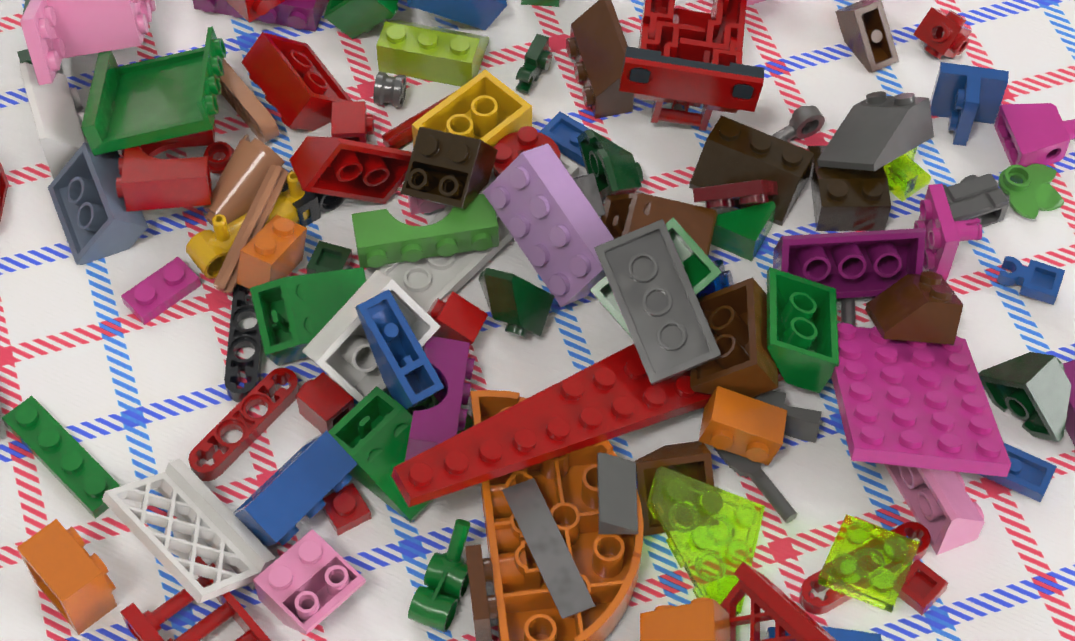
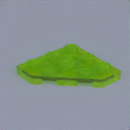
M661 466L655 471L647 507L653 518H658L668 537L666 542L680 568H685L695 587L692 590L696 598L714 599L720 605L739 581L734 572L742 562L752 567L765 506ZM745 595L736 606V616L742 611Z

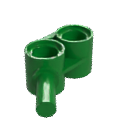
M457 519L447 552L443 554L436 552L432 556L424 576V585L427 587L419 586L409 607L408 619L444 633L449 629L458 603L469 586L467 563L464 562L462 554L471 525L470 522Z

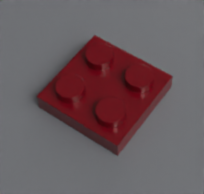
M754 180L693 188L695 203H705L706 208L715 209L735 207V200H739L740 205L763 204L769 202L768 196L779 195L777 181Z

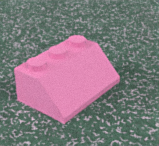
M884 464L917 522L923 524L928 529L931 536L930 544L936 555L978 539L985 523L984 514L978 503L972 502L967 494L964 480L959 472Z

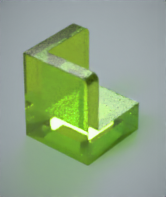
M917 147L883 166L888 178L889 190L902 202L928 185L931 180V176L914 162Z

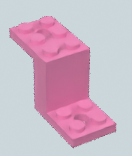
M30 0L20 23L38 84L53 83L57 71L60 70L63 58L141 46L145 34L148 33V24L152 22V11L156 10L155 0Z

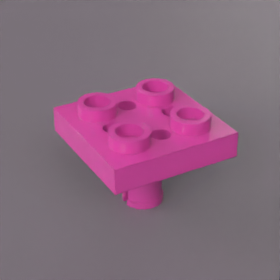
M943 184L928 185L925 199L920 201V216L914 222V229L925 228L924 268L942 275L945 281H947L959 242L981 240L982 224H980L979 218L954 221Z

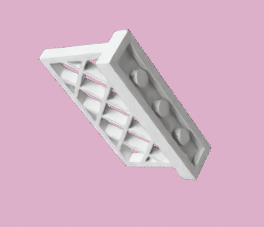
M180 458L168 462L165 472L107 490L103 495V502L198 604L245 585L254 590L253 579L276 560V557ZM158 488L157 490L163 495V497L151 494L149 492L152 489ZM126 498L140 502L141 508L128 506L122 499ZM147 505L168 510L167 516L146 511ZM174 512L181 514L187 522L174 519ZM144 522L165 528L164 534L150 531L144 525ZM171 530L191 535V542L171 537ZM198 537L204 539L211 547L197 544ZM168 549L188 553L189 559L185 560L174 557ZM196 556L216 561L215 568L196 563ZM223 563L228 564L236 573L222 570ZM193 574L213 579L214 582L212 585L203 588L193 577Z

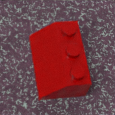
M262 32L241 62L249 72V78L265 93L266 101L280 113L282 122L293 130L314 131L331 123L332 102L352 101L307 43Z
M307 136L289 161L303 191L386 204L404 182L412 152L342 138Z

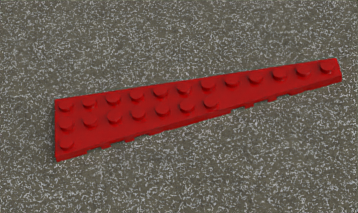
M632 344L400 463L393 468L391 476L408 507L703 408L712 394L694 392L690 388V370L651 385L637 349ZM777 368V371H778V382H780V381H783L784 379H783V377H782V375H781L779 369Z

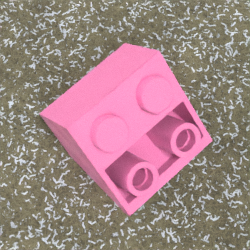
M312 529L256 576L253 582L258 599L284 625L307 635L363 586L366 580Z

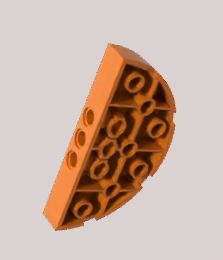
M470 391L473 426L527 398L520 397V393L511 391ZM608 440L480 483L488 553L492 565L493 594H495L499 641H604L622 619L632 599L638 580L644 525L642 506L637 490L638 534H598L597 453H606L618 457ZM532 478L535 479L595 604L592 608L564 619L560 616L502 491L505 488Z

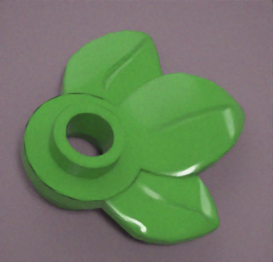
M1031 164L1027 167L1011 165L1003 170L999 176V187L1005 194L1009 195L1010 206L1025 218L1036 219L1039 210L1052 211L1064 204L1061 195L1049 184L1057 173L1051 167L1043 164Z

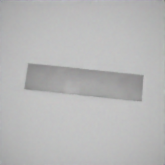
M532 478L503 489L505 498L561 618L564 619L594 607L595 604L535 479Z

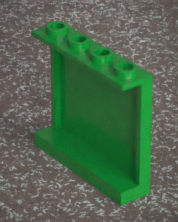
M213 26L207 29L205 47L123 66H118L112 51L98 53L81 129L94 156L213 129L215 115L219 113L217 97L221 95L220 76H224L222 61L223 58H226L224 41L222 38H217Z

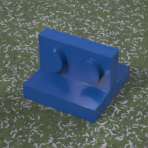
M945 62L940 63L930 99L931 116L949 118L948 130L953 131V145H967L973 122L995 123L1008 84L1009 71Z

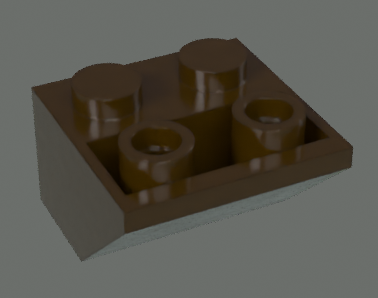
M419 127L400 194L466 209L489 183L498 150L480 139Z

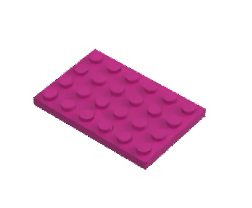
M844 322L837 323L839 366L834 367L831 378L851 461L1001 477L1008 476L1011 462L966 339L956 336L954 345L883 339L876 327L865 328L856 327Z

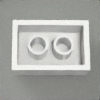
M376 270L302 350L304 354L358 403L376 386L383 390L386 385L355 308L357 305L389 289L421 347L441 327L393 279L379 270Z

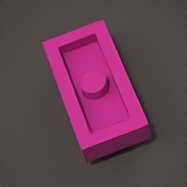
M176 257L122 294L121 298L124 305L145 325L200 287L201 282L200 278L179 257Z

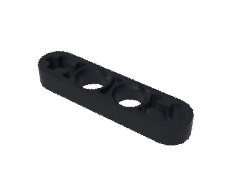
M239 284L236 285L233 291L224 377L227 394L235 402H240L260 382L263 344L258 322L249 329L238 326L239 322L245 317L257 319L254 305H248L246 298L250 289ZM243 347H251L255 350L252 357L248 359H239L235 354ZM240 371L245 372L247 383L244 384L242 389L237 388L241 379Z

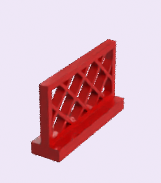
M742 562L734 572L739 581L720 604L729 613L730 641H736V626L750 624V641H837L764 574L745 562ZM746 594L751 598V614L736 617V606ZM775 620V638L760 640V622Z

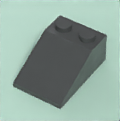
M884 91L867 94L865 100L853 105L818 158V166L876 171L933 138L934 131L929 98L915 97L914 93L887 96Z

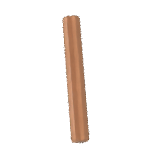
M271 165L213 283L214 287L223 293L231 294L237 285L240 250L265 226L284 187L289 172L278 165Z

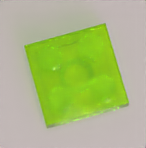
M846 514L819 574L817 584L892 613L920 542Z

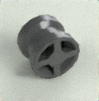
M378 72L374 84V104L383 105L386 102L392 103L394 107L401 108L406 95V75L398 74L395 77H391L386 72Z

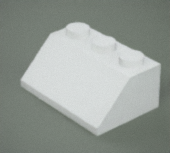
M26 62L20 63L19 68L39 141L54 180L83 143H88L81 129L84 111L77 113L76 108L82 106L77 87L70 89L66 75L57 73L53 83L39 85L33 65Z

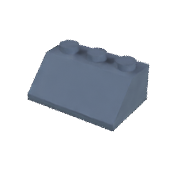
M85 142L47 187L77 265H84L129 250L148 228L143 212H126L124 198H118L116 177H120L118 166L119 152L113 151L94 156L89 144Z

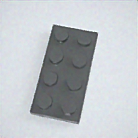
M663 219L594 247L651 385L721 357L719 348Z

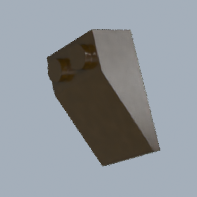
M808 146L807 150L815 153L810 181L816 231L885 230L891 210L888 178L884 168L881 167L876 171L819 167L817 160L826 146Z

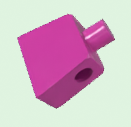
M1052 103L1003 104L1000 106L994 124L1010 165L1027 167L1031 164H1043L1047 166L1059 162L1064 158L1070 140L1075 139V119L1063 121L1056 105Z

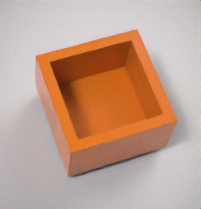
M55 519L16 548L33 581L77 634L80 635L117 607L112 594L116 587L108 577L107 573L109 571L98 555L93 553L90 556L84 549L86 544L79 533L72 526L66 530Z

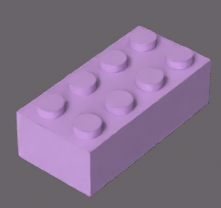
M549 144L521 152L483 191V194L551 294L555 296L554 298L560 307H563L586 297L591 293L590 289L606 276L594 247L611 241L614 238Z

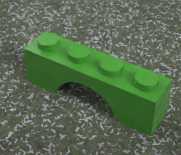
M478 194L466 209L453 207L445 218L427 226L404 224L395 219L387 209L351 214L359 265L363 268H378L386 264L405 261L415 262L424 258L447 257L456 253L475 250L485 251L489 248L499 247V226L496 213L484 194Z

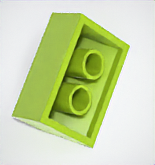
M402 20L385 21L376 44L378 69L380 72L401 74L407 77L462 87L478 75L489 43V37Z

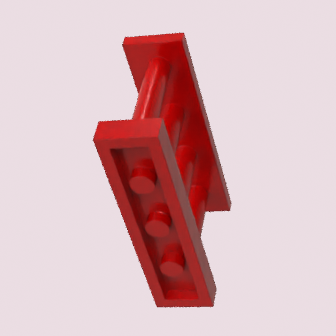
M197 556L195 558L196 563L207 565L201 557ZM212 563V564L209 565L210 567H214V568H215V564H214V563ZM198 576L199 578L196 579L203 588L212 585L214 582L213 579ZM182 589L152 612L147 610L142 614L133 602L120 611L126 627L137 641H164L158 633L162 629L160 625L195 599L185 589ZM230 592L216 597L222 604L220 607L175 640L172 638L167 640L200 641L233 617L245 632L235 641H271Z

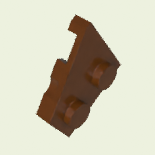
M481 544L465 546L476 641H492L490 619H498L495 594L487 595L486 582H493L491 558L482 557Z

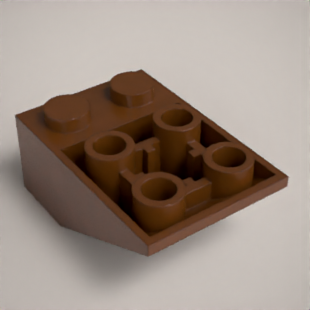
M636 192L606 196L604 203L605 214L601 215L600 219L613 238L616 239L661 219L666 224L674 217L708 256L718 213L715 209Z

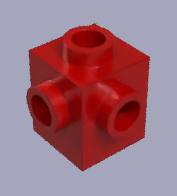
M931 7L913 35L927 44L924 49L934 57L941 59L942 56L954 59L956 55H960L966 49L969 43L968 37L972 31L964 26L966 19L952 10L946 14L942 10Z

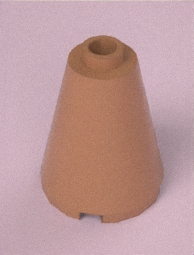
M246 134L238 143L212 191L211 205L203 207L207 212L204 218L213 226L212 218L215 215H224L227 224L248 213L271 165L282 167L285 161L259 139L254 138L250 142L249 135Z

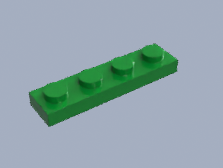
M32 395L2 417L5 426L95 519L109 509L102 500L105 491L120 485Z

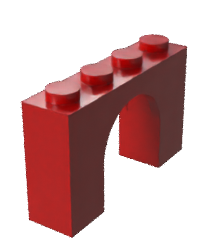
M215 119L212 130L121 150L123 157L118 159L120 177H116V191L118 198H124L126 212L211 205L212 180L208 156L179 159L155 158V156L175 148L208 146L215 142Z

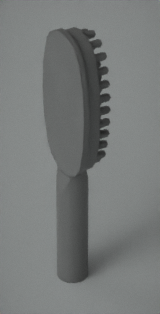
M714 448L729 468L733 469L739 476L749 477L785 523H789L797 517L798 513L761 469L762 463L753 462L748 458Z

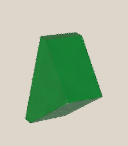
M774 201L718 214L711 244L752 262L772 228L776 209Z

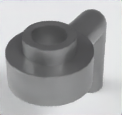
M801 106L793 112L789 125L772 136L786 142L794 137L800 139L808 138L822 128L825 118L816 106Z

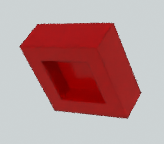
M354 483L343 487L337 493L333 492L322 498L326 502L322 510L338 536L372 519L371 511Z
M917 559L893 583L891 591L923 615L946 591L948 582Z

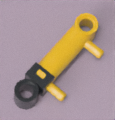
M290 172L287 175V183L284 184L266 224L277 214L306 227L321 218L320 210L323 212L335 210L346 198L303 191L295 172ZM247 213L227 224L224 215H215L212 218L214 231H201L188 242L186 253L206 278L215 279Z

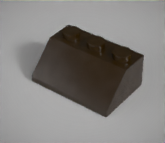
M721 115L706 139L689 183V188L754 180L777 181L779 195L768 196L769 202L774 201L776 205L773 223L782 226L810 178L815 153ZM735 200V207H737V208H739V209H743V208H747V207L759 205V204H754V205L741 204V205H740V201H739V200Z

